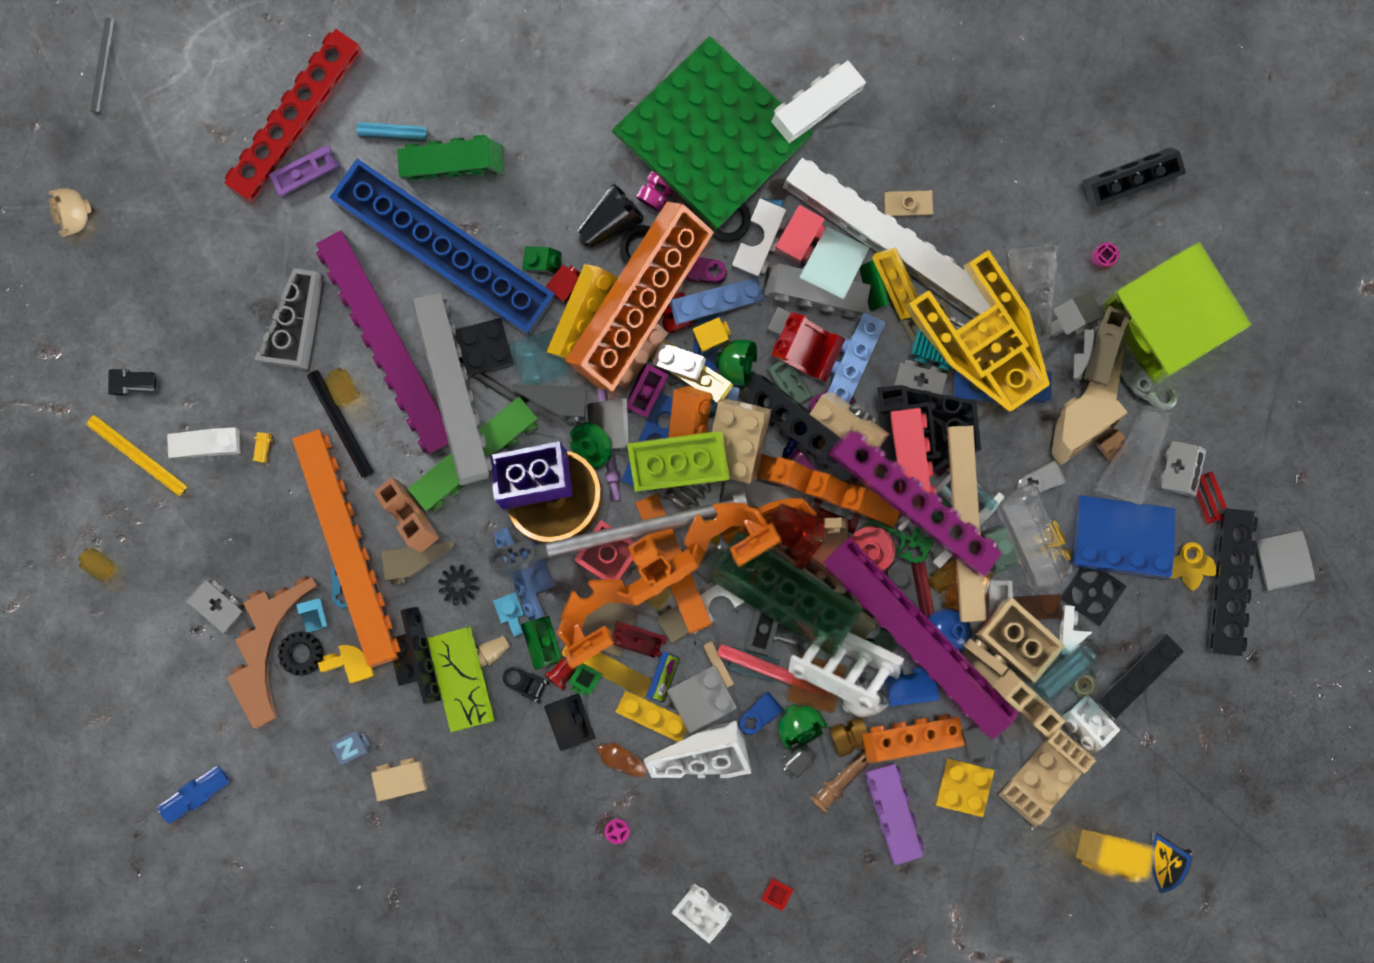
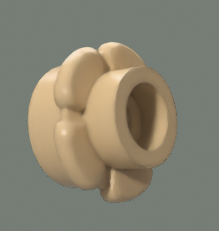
M1079 674L1075 677V681L1072 682V690L1082 698L1085 695H1092L1096 689L1094 685L1095 680L1090 675L1081 676Z

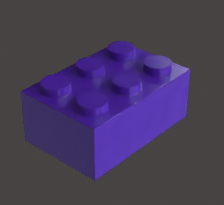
M560 441L490 455L494 500L503 510L572 496L568 451Z

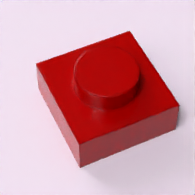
M772 878L761 900L783 911L794 889Z

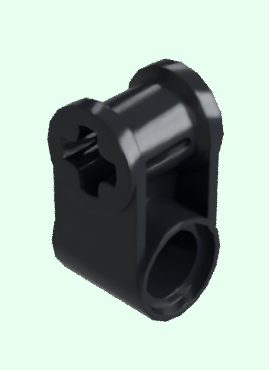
M518 667L506 669L502 677L504 684L508 688L539 704L541 703L540 697L546 685L550 684V681ZM510 671H517L520 674L521 679L518 684L512 685L508 683L507 674ZM536 683H539L535 693L533 694L532 692Z

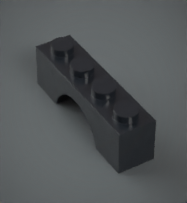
M1168 634L1161 635L1144 652L1136 664L1120 679L1110 685L1095 702L1110 719L1115 720L1184 651Z

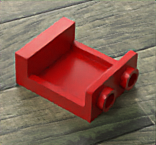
M791 312L785 321L784 328L775 343L771 356L812 379L826 382L845 342V338L826 331L807 320L808 317L805 315Z

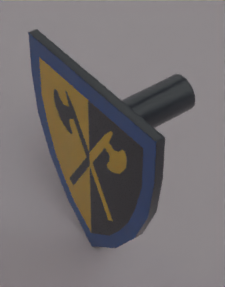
M1155 833L1152 846L1154 848L1152 869L1160 892L1165 893L1174 890L1185 880L1191 868L1193 853L1190 849L1183 850L1160 834Z

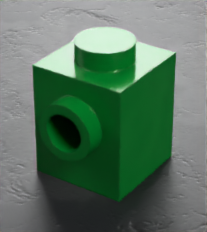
M581 663L569 681L573 685L571 690L583 697L586 693L591 695L603 674L587 664Z

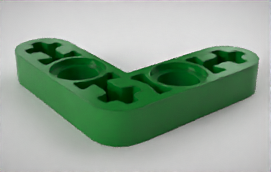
M942 499L941 504L948 509V504ZM939 513L937 514V516H936V518H935L936 521H939V520H940V515H939ZM871 520L863 525V527L877 526L889 531L888 533L891 536L896 535L900 537L902 543L896 549V556L914 564H920L925 561L935 542L930 537H923L918 527H916L912 537H909L878 521ZM906 540L911 542L908 547L916 549L917 546L921 547L920 551L923 553V556H917L916 559H913V554L910 551L906 550L905 555L900 552L905 548Z

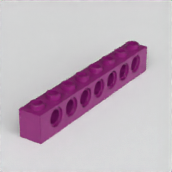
M857 430L854 432L845 431L828 455L977 576L985 577L1002 554L996 549L998 545L990 538L986 537L984 539L978 534L980 530L972 523H964L960 519L961 515L951 507L947 509L942 505V499L933 492H926L922 488L923 484L913 476L909 478L903 473L905 469L895 461L889 462L884 457L886 454L877 446L872 448L865 442L867 438ZM859 449L865 454V458L861 463L855 458V453ZM878 464L884 470L881 478H877L874 474V469ZM896 480L902 483L900 493H896L893 489V484ZM916 495L921 499V505L917 509L912 505V499ZM935 510L940 515V520L936 524L931 520V514ZM953 526H956L959 532L955 539L950 536V529ZM972 541L977 545V551L974 554H971L968 549Z

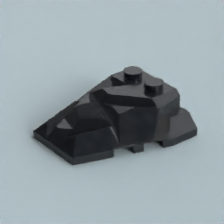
M904 385L877 387L879 423L881 428L889 433V436L882 445V451L886 454L884 457L889 462H896L890 417L892 411L920 408L921 414H926L927 428H923L924 438H929L930 452H926L927 462H932L933 471L950 464L948 427L973 426L975 452L981 450L976 401L932 393L927 390H918Z

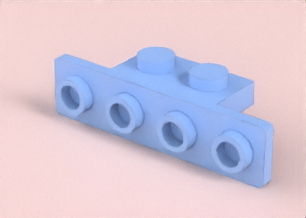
M867 313L862 315L854 334L849 339L845 338V342L840 350L843 354L839 361H835L830 372L833 376L827 393L833 392L848 404L850 403L884 328V321Z

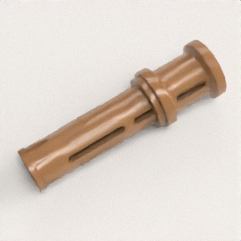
M864 749L832 782H826L824 789L817 796L810 798L823 813L826 814L828 812V807L836 799L842 798V791L870 764L867 763V758L862 762L866 757Z

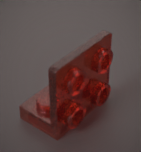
M780 504L767 524L772 523L781 539L778 544L793 549L794 567L803 570L824 541L825 519L788 505Z

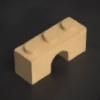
M829 392L820 397L810 413L812 417L840 437H842L845 431L854 432L857 430L867 438L865 442L872 448L873 446L881 448L889 436L888 432L871 420L866 421L855 416L849 410L851 405L835 393Z
M1008 669L993 685L1012 706L1021 712L1047 738H1050L1066 722L1011 669Z

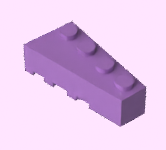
M891 762L865 770L864 774L893 864L898 865L923 857L921 851L925 850L921 836L917 837L914 829L918 825L914 813H910L907 804L910 803L906 789H902L900 780H903L899 766Z

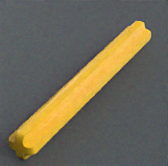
M93 415L89 418L86 425L168 489L179 496L185 491L187 486L97 416Z

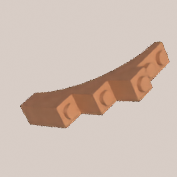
M304 576L294 582L296 586L289 590L286 587L279 589L273 593L274 598L272 599L268 592L264 591L261 593L260 590H257L248 595V600L243 602L256 629L253 630L250 627L239 633L240 637L235 642L248 666L245 667L242 664L231 670L232 675L228 676L227 679L253 729H258L278 718L271 700L268 684V661L271 647L281 623L290 610L302 598L320 587L317 580L313 577L309 579L308 576Z

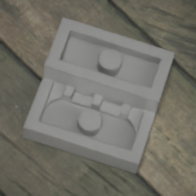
M1085 330L1084 354H1074L1075 385H1080L1084 380L1096 341L1095 330Z
M614 399L587 404L588 422L596 424L606 433L611 442L612 449L626 448L629 443L627 399Z
M1303 530L1255 541L1261 563V573L1267 591L1315 581Z

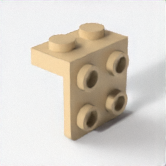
M969 638L964 644L966 650L962 655L992 686L1008 670L1006 667L1008 662L998 654L994 657L987 652L989 648L977 639L974 642Z

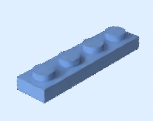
M758 277L677 298L671 300L669 304L676 325L762 302L765 298Z

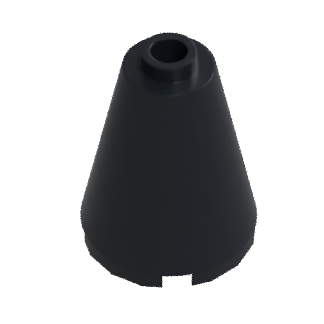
M615 183L607 189L578 229L580 235L577 237L585 247L590 245L594 248L640 224L644 220V216L634 202L629 200L625 196L626 193Z

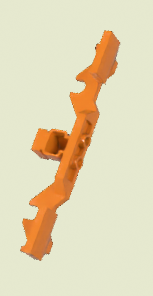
M715 503L713 508L717 512V517L713 521L707 522L702 519L700 514L696 515L684 540L688 549L669 561L663 552L656 548L649 534L628 546L631 557L642 576L640 579L628 586L625 585L623 580L617 579L591 580L588 582L593 589L590 597L581 598L576 591H573L566 602L560 617L561 624L557 634L567 647L564 652L572 669L614 644L606 625L587 637L585 636L582 627L587 615L606 603H624L637 606L648 598L660 594L663 589L681 581L684 576L699 568L710 540L731 526L746 527L751 535L730 548L734 560L738 566H741L781 541L773 524L770 523L768 525L758 509L748 507L746 503Z

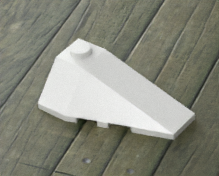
M737 720L713 725L644 758V763L652 778H681L684 774H697V778H705L706 774H720V778H731L751 773L744 735Z

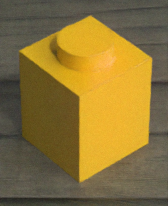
M719 317L693 328L694 336L702 353L728 343V336L731 335L726 321L721 322Z

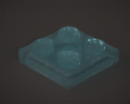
M554 328L508 343L522 385H539L569 374L565 361L546 352L555 333Z

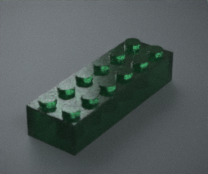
M739 531L715 565L710 580L835 657L864 609L769 549L738 566L730 548L748 537Z

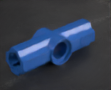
M218 765L199 779H194L181 787L177 794L163 802L157 809L162 818L170 824L189 810L192 811L208 801L211 795L229 784L230 781Z

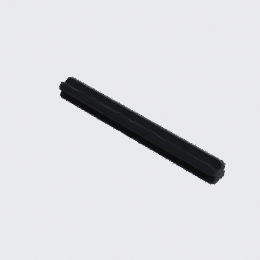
M318 370L310 372L307 378L362 478L370 476L373 470Z

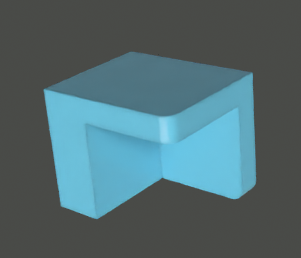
M319 598L296 604L298 613L302 615L306 632L309 633L330 627L323 599Z

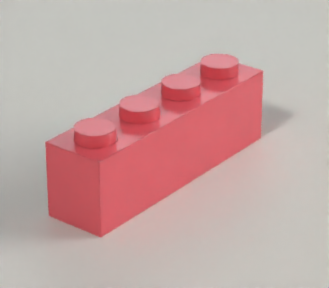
M920 408L892 411L890 417L896 462L905 469L903 471L905 475L909 478L913 476L923 484L922 488L926 492L936 494L935 486H930L929 476H933L932 462H927L926 452H930L929 438H924L923 428H927L926 414H921ZM899 481V488L901 492L902 483ZM917 495L912 499L914 508H919L921 505V499Z

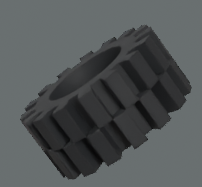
M295 632L283 638L281 645L278 647L279 654L277 656L280 659V665L284 667L286 672L302 676L317 670L318 663L323 658V647L314 635L306 632ZM298 644L307 646L310 652L308 660L304 663L295 662L291 656L292 649Z

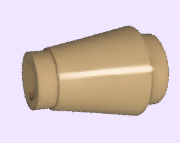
M504 636L476 646L480 666L482 668L486 665L489 667L510 648Z

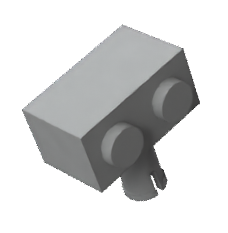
M1090 291L1054 308L1053 310L1058 320L1048 324L1046 329L1052 338H1056L1064 332L1067 335L1073 332L1079 335L1085 332V330L1098 326L1097 320L1103 318L1104 315Z

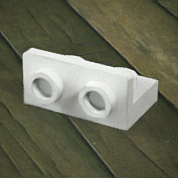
M1089 695L1081 698L1070 711L1062 716L1066 721L1064 723L1066 729L1072 732L1080 740L1082 746L1092 754L1104 748L1120 731L1118 726Z
M696 884L691 887L689 892L672 911L673 915L709 944L732 916L724 904L718 903L704 888Z

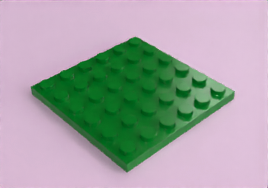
M711 36L700 44L612 129V133L715 230L744 204L813 135V132L809 129L794 141L788 143L771 122L775 115L774 110L782 103Z

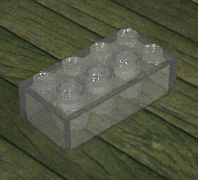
M1036 482L1010 491L998 504L997 513L1000 520L1007 527L1009 541L1015 545L1018 562L1026 570L1029 586L1033 587L1035 593L1038 594L1063 585L1074 569Z

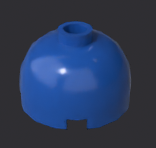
M943 609L928 616V619L960 653L966 650L964 644L969 638H972V628L969 622H960V612Z

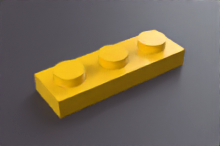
M894 247L875 253L872 259L900 320L910 318L911 316L904 306L917 298L918 295L897 248Z
M625 690L615 711L677 742L682 741L687 731L679 715Z

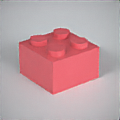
M799 205L778 241L774 254L798 268L802 262L807 264L814 250L812 247L813 242L818 243L826 228L823 226L824 218Z
M600 520L593 532L612 527ZM626 539L580 550L574 561L600 579L621 580L633 562L628 546L635 542Z

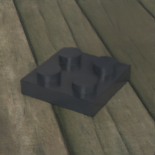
M501 318L455 329L456 340L461 349L462 361L468 377L514 364Z

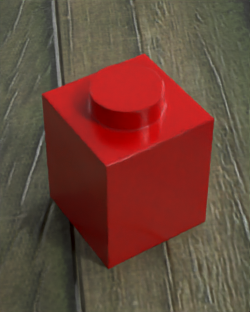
M563 264L545 287L555 293L556 298L565 305L572 294L580 272L571 265L567 268Z

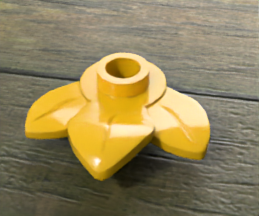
M1190 542L1181 548L1180 555L1174 557L1172 577L1169 579L1181 577L1183 583L1190 590L1194 591L1201 584L1204 575H1216V564L1211 557L1204 554L1203 548L1198 543ZM1189 550L1195 552L1196 556L1194 559L1188 557Z

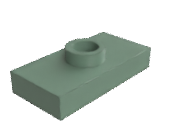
M781 361L767 369L777 386L800 404L814 397L796 369Z

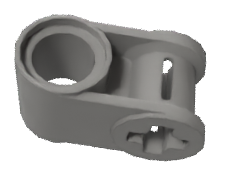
M1055 460L1022 477L1018 482L1017 488L1024 497H1032L1045 490L1048 491L1065 483L1066 480ZM1028 482H1034L1035 484L1032 489H1026L1025 487Z

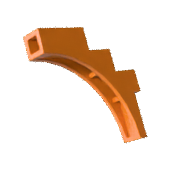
M762 454L757 479L797 491L869 520L878 521L886 526L895 528L900 513L875 492L864 487L845 483L830 474L812 470L795 461Z

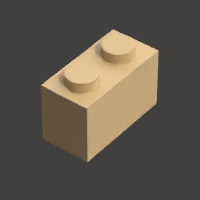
M414 758L401 760V766L391 768L390 763L376 766L377 771L372 772L371 775L377 801L427 790L421 761L415 762Z

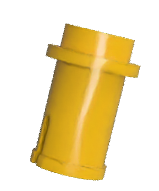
M257 432V436H254L256 443L252 461L268 463L270 442H273V439H271L272 434Z

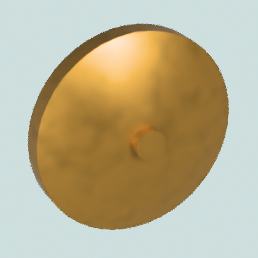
M568 451L572 496L508 509L512 522L527 538L544 544L582 535L597 518L602 504L601 482L593 467L578 454Z

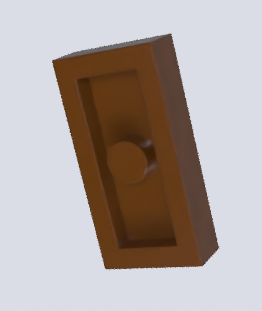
M1060 594L1013 597L1036 620L1062 618Z

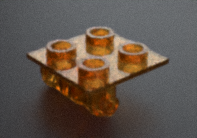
M800 654L799 658L802 659L804 654ZM814 658L811 664L824 669L829 661ZM838 664L833 674L843 679L847 666ZM794 676L787 701L834 713L838 696Z

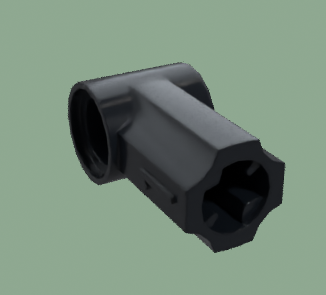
M124 369L108 370L109 395L156 393L157 378L155 372H130V370Z

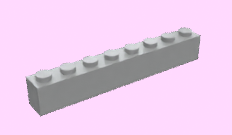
M441 293L414 298L413 311L459 485L488 479L492 466L489 456H484L483 448H486L483 433L479 434L477 430V425H480L477 411H472L471 403L474 402L471 388L467 389L465 385L468 376L465 366H460L459 358H462L460 346L455 344L453 336H456L454 323L448 321L447 314H450L448 301L443 300Z

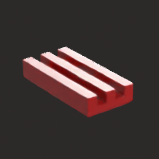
M1213 471L1201 475L1200 482L1214 517H1210L1199 487L1196 495L1207 525L1221 520V514L1218 512L1206 478H1209L1221 510L1227 508Z

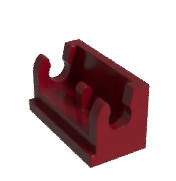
M616 621L611 636L614 643L612 645L652 658L662 655L660 647L662 644H666L668 639L666 636L620 621Z

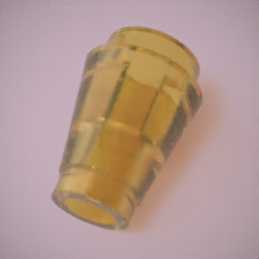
M952 559L940 569L930 574L929 584L940 594L948 591L957 578L956 559Z

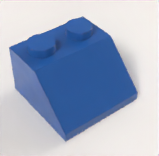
M923 667L914 668L913 674L904 675L902 670L898 679L888 676L884 681L888 706L939 700L937 684L929 677L928 672Z

